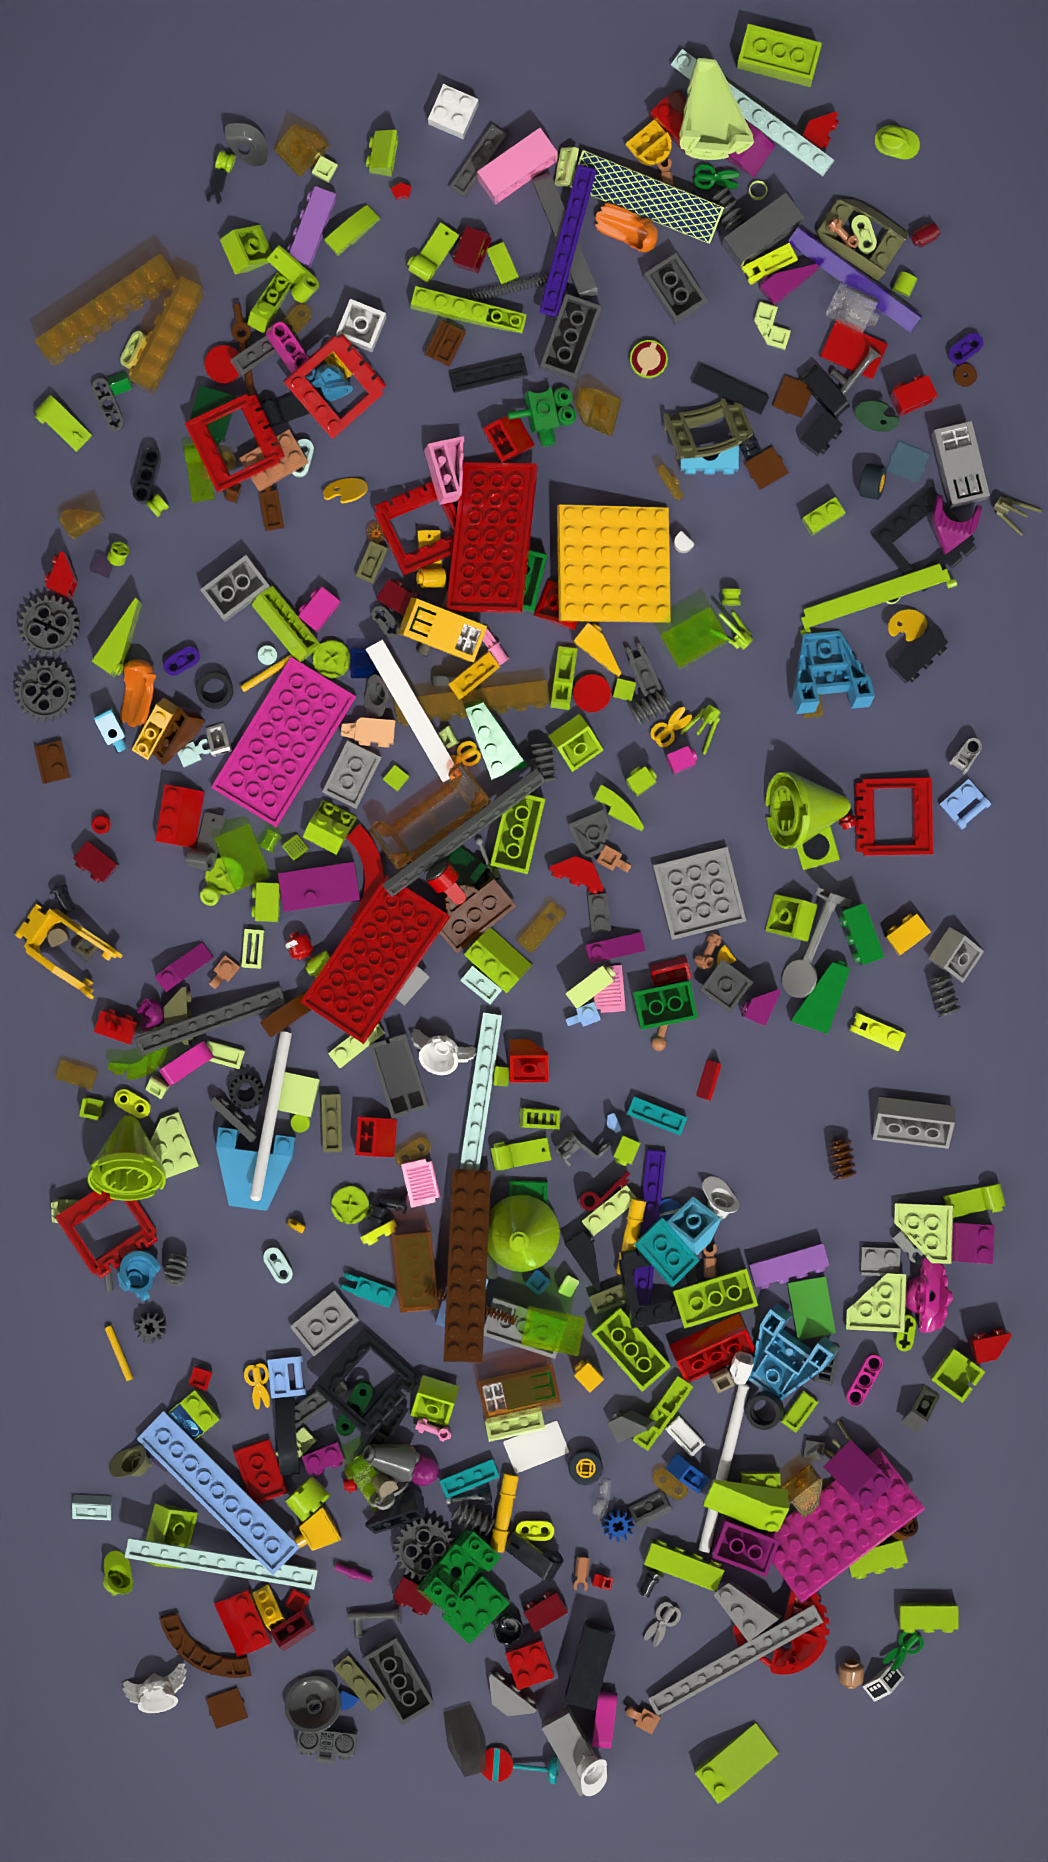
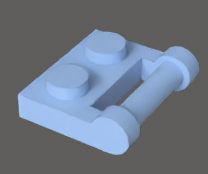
M968 779L939 805L958 827L963 830L970 820L984 808L987 809L991 803ZM975 798L980 801L962 818L958 817L957 814Z
M302 1356L267 1360L271 1398L306 1394V1388L303 1387ZM289 1363L294 1365L296 1389L290 1390Z

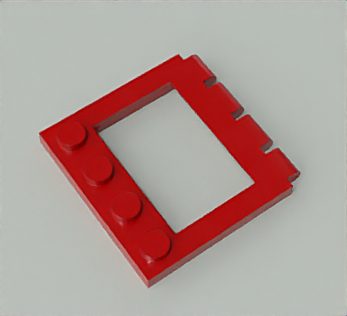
M343 333L338 337L333 335L283 380V383L331 439H334L384 394L382 390L386 387V384L378 375L371 379L376 372L366 361L359 365L363 357L354 346L347 350L351 342ZM332 352L339 357L368 392L340 418L305 378L311 370Z
M245 394L184 423L217 493L279 465V460L285 457L280 444L272 447V444L278 441L272 428L269 427L265 430L263 428L270 424L264 411L255 412V410L261 407L256 394L249 397ZM242 409L265 459L230 475L207 424Z
M433 481L424 484L426 491L423 490L422 486L407 491L409 498L406 497L405 493L390 498L391 506L388 500L374 505L376 509L374 516L403 576L449 557L453 552L457 511L452 502L441 504L454 534L405 554L389 521L438 500Z
M932 778L862 779V783H855V797H863V800H855V816H863V819L856 820V835H863V839H856V852H864V856L933 855ZM874 789H913L914 845L875 846Z
M93 1191L54 1218L91 1274L94 1275L96 1273L101 1279L112 1272L108 1266L109 1264H111L113 1269L120 1266L125 1253L143 1251L140 1245L141 1242L145 1248H148L158 1240L154 1235L157 1232L138 1202L136 1200L124 1201L141 1229L95 1259L74 1227L115 1199H111L110 1194L104 1191L101 1194Z

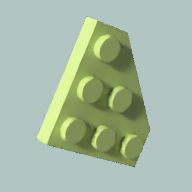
M178 1112L160 1119L150 1143L166 1171V1178L198 1167L199 1164L180 1113Z
M895 1203L894 1223L922 1251L931 1263L952 1264L953 1206Z
M887 1273L883 1276L881 1280L847 1309L846 1329L905 1332L907 1274Z

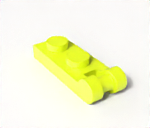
M790 243L746 264L742 267V270L747 274L749 284L753 285L766 276L797 262L798 259ZM758 267L760 273L755 275L753 269Z
M856 1013L854 1017L856 1020L850 1026L849 1031L899 1051L906 1035L905 1033ZM863 1022L867 1023L865 1031L860 1029Z

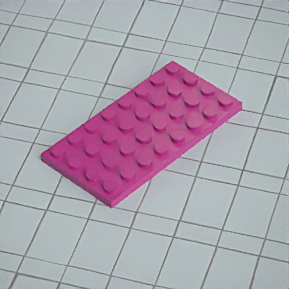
M290 657L211 788L277 828L355 701L356 696Z
M877 1448L868 1457L893 1484L867 1510H864L835 1480L786 1517L778 1532L768 1531L765 1533L770 1537L780 1540L772 1563L801 1603L925 1510L924 1506L880 1448Z

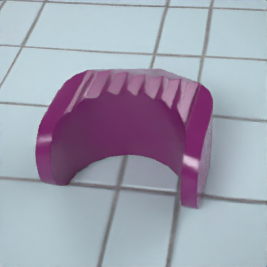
M938 494L934 503L931 523L943 553L947 554L974 533L979 523L982 505L977 504L975 506L973 514L968 521L955 522L945 515L942 508L943 495Z

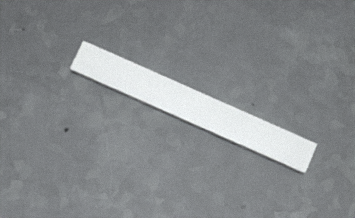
M383 639L366 648L442 782L460 773Z

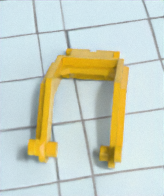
M36 903L27 916L30 921L28 923L24 921L15 933V936L19 939L23 936L28 939L23 946L26 948L28 955L52 973L79 989L87 997L93 999L95 996L91 994L94 991L91 988L93 985L91 980L85 978L83 982L40 953V945L55 924L62 922L74 932L102 949L104 952L101 956L108 961L111 957L117 958L118 956L121 958L123 955L114 947L84 929L60 910H51L49 908L47 913L43 914L41 912L42 907Z

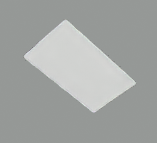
M557 1421L546 1424L544 1430L522 1434L503 1442L516 1474L569 1453Z

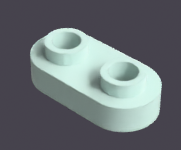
M301 439L297 441L300 449L304 446L308 448V451L303 454L309 464L303 466L301 471L293 472L292 474L295 477H304L310 468L314 447L312 442L307 439Z
M276 1247L267 1249L263 1259L271 1274L279 1283L289 1282L292 1279L293 1270L285 1256ZM272 1253L277 1255L276 1260L270 1259ZM286 1270L287 1276L282 1277L280 1271Z

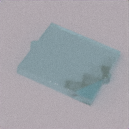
M898 442L894 454L890 456L891 461L886 471L917 484L922 471H925V464L930 454Z

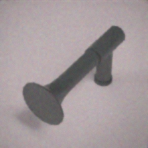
M869 345L866 358L848 379L842 376L836 369L831 371L830 376L842 384L839 391L844 395L848 393L869 364L876 358L882 357Z
M399 1606L396 1610L385 1612H348V1620H355V1638L363 1637L362 1620L394 1619L401 1625L402 1606Z

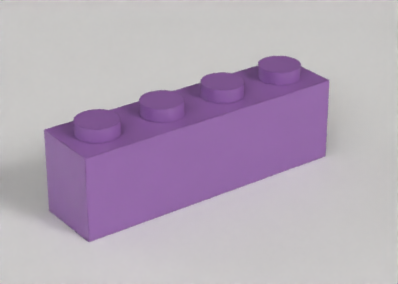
M317 186L308 193L306 199L308 201L307 208L302 209L300 214L302 221L300 226L295 227L293 237H295L294 242L289 244L287 252L303 267L309 269L312 266L337 200L335 193Z
M822 1242L748 1264L755 1287H760V1289L771 1287L770 1283L778 1281V1284L790 1281L789 1278L796 1276L797 1279L808 1276L807 1272L815 1270V1273L823 1272L827 1266H830Z

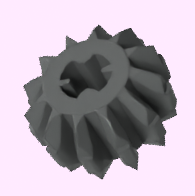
M172 1253L169 1256L164 1276L165 1283L172 1286H181L184 1283L189 1263L187 1256L179 1253Z
M148 1311L146 1314L147 1318L141 1314L140 1319L142 1321H135V1324L140 1327H136L134 1331H141L137 1336L138 1339L145 1336L143 1343H147L148 1338H150V1343L154 1344L155 1338L158 1341L162 1340L159 1334L166 1335V1331L161 1328L167 1327V1324L160 1323L165 1318L162 1316L157 1319L158 1312H155L152 1317L151 1312ZM153 1323V1328H155V1331L152 1330L151 1332H149V1328L146 1327V1324L149 1325Z

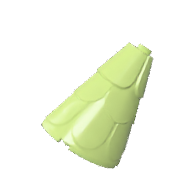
M698 58L695 62L687 89L688 97L679 134L681 149H684L687 155L703 160L728 158V154L733 152L740 154L754 143L753 134L716 60Z

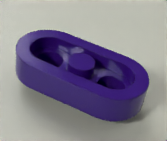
M977 333L967 335L949 350V360L955 365L963 364L981 350L983 338ZM970 341H975L976 346H970ZM956 352H959L961 354V358H956L954 354Z
M186 647L165 660L164 670L170 676H177L195 666L200 660V654L194 647ZM193 654V660H188L187 655ZM176 663L177 669L172 670L171 664Z

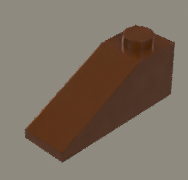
M179 706L152 754L161 764L165 765L197 736L205 719L196 709Z

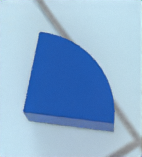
M342 1690L340 1693L342 1700L341 1710L353 1707L358 1702L359 1697Z

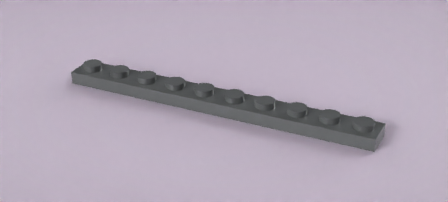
M537 769L529 772L525 778L513 784L504 794L497 796L488 806L482 807L476 815L466 819L457 829L450 831L448 836L436 842L425 853H421L412 863L405 865L399 873L389 877L383 884L385 890L391 897L395 896L546 781Z

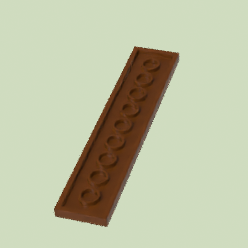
M452 1170L443 1362H483L491 1171Z

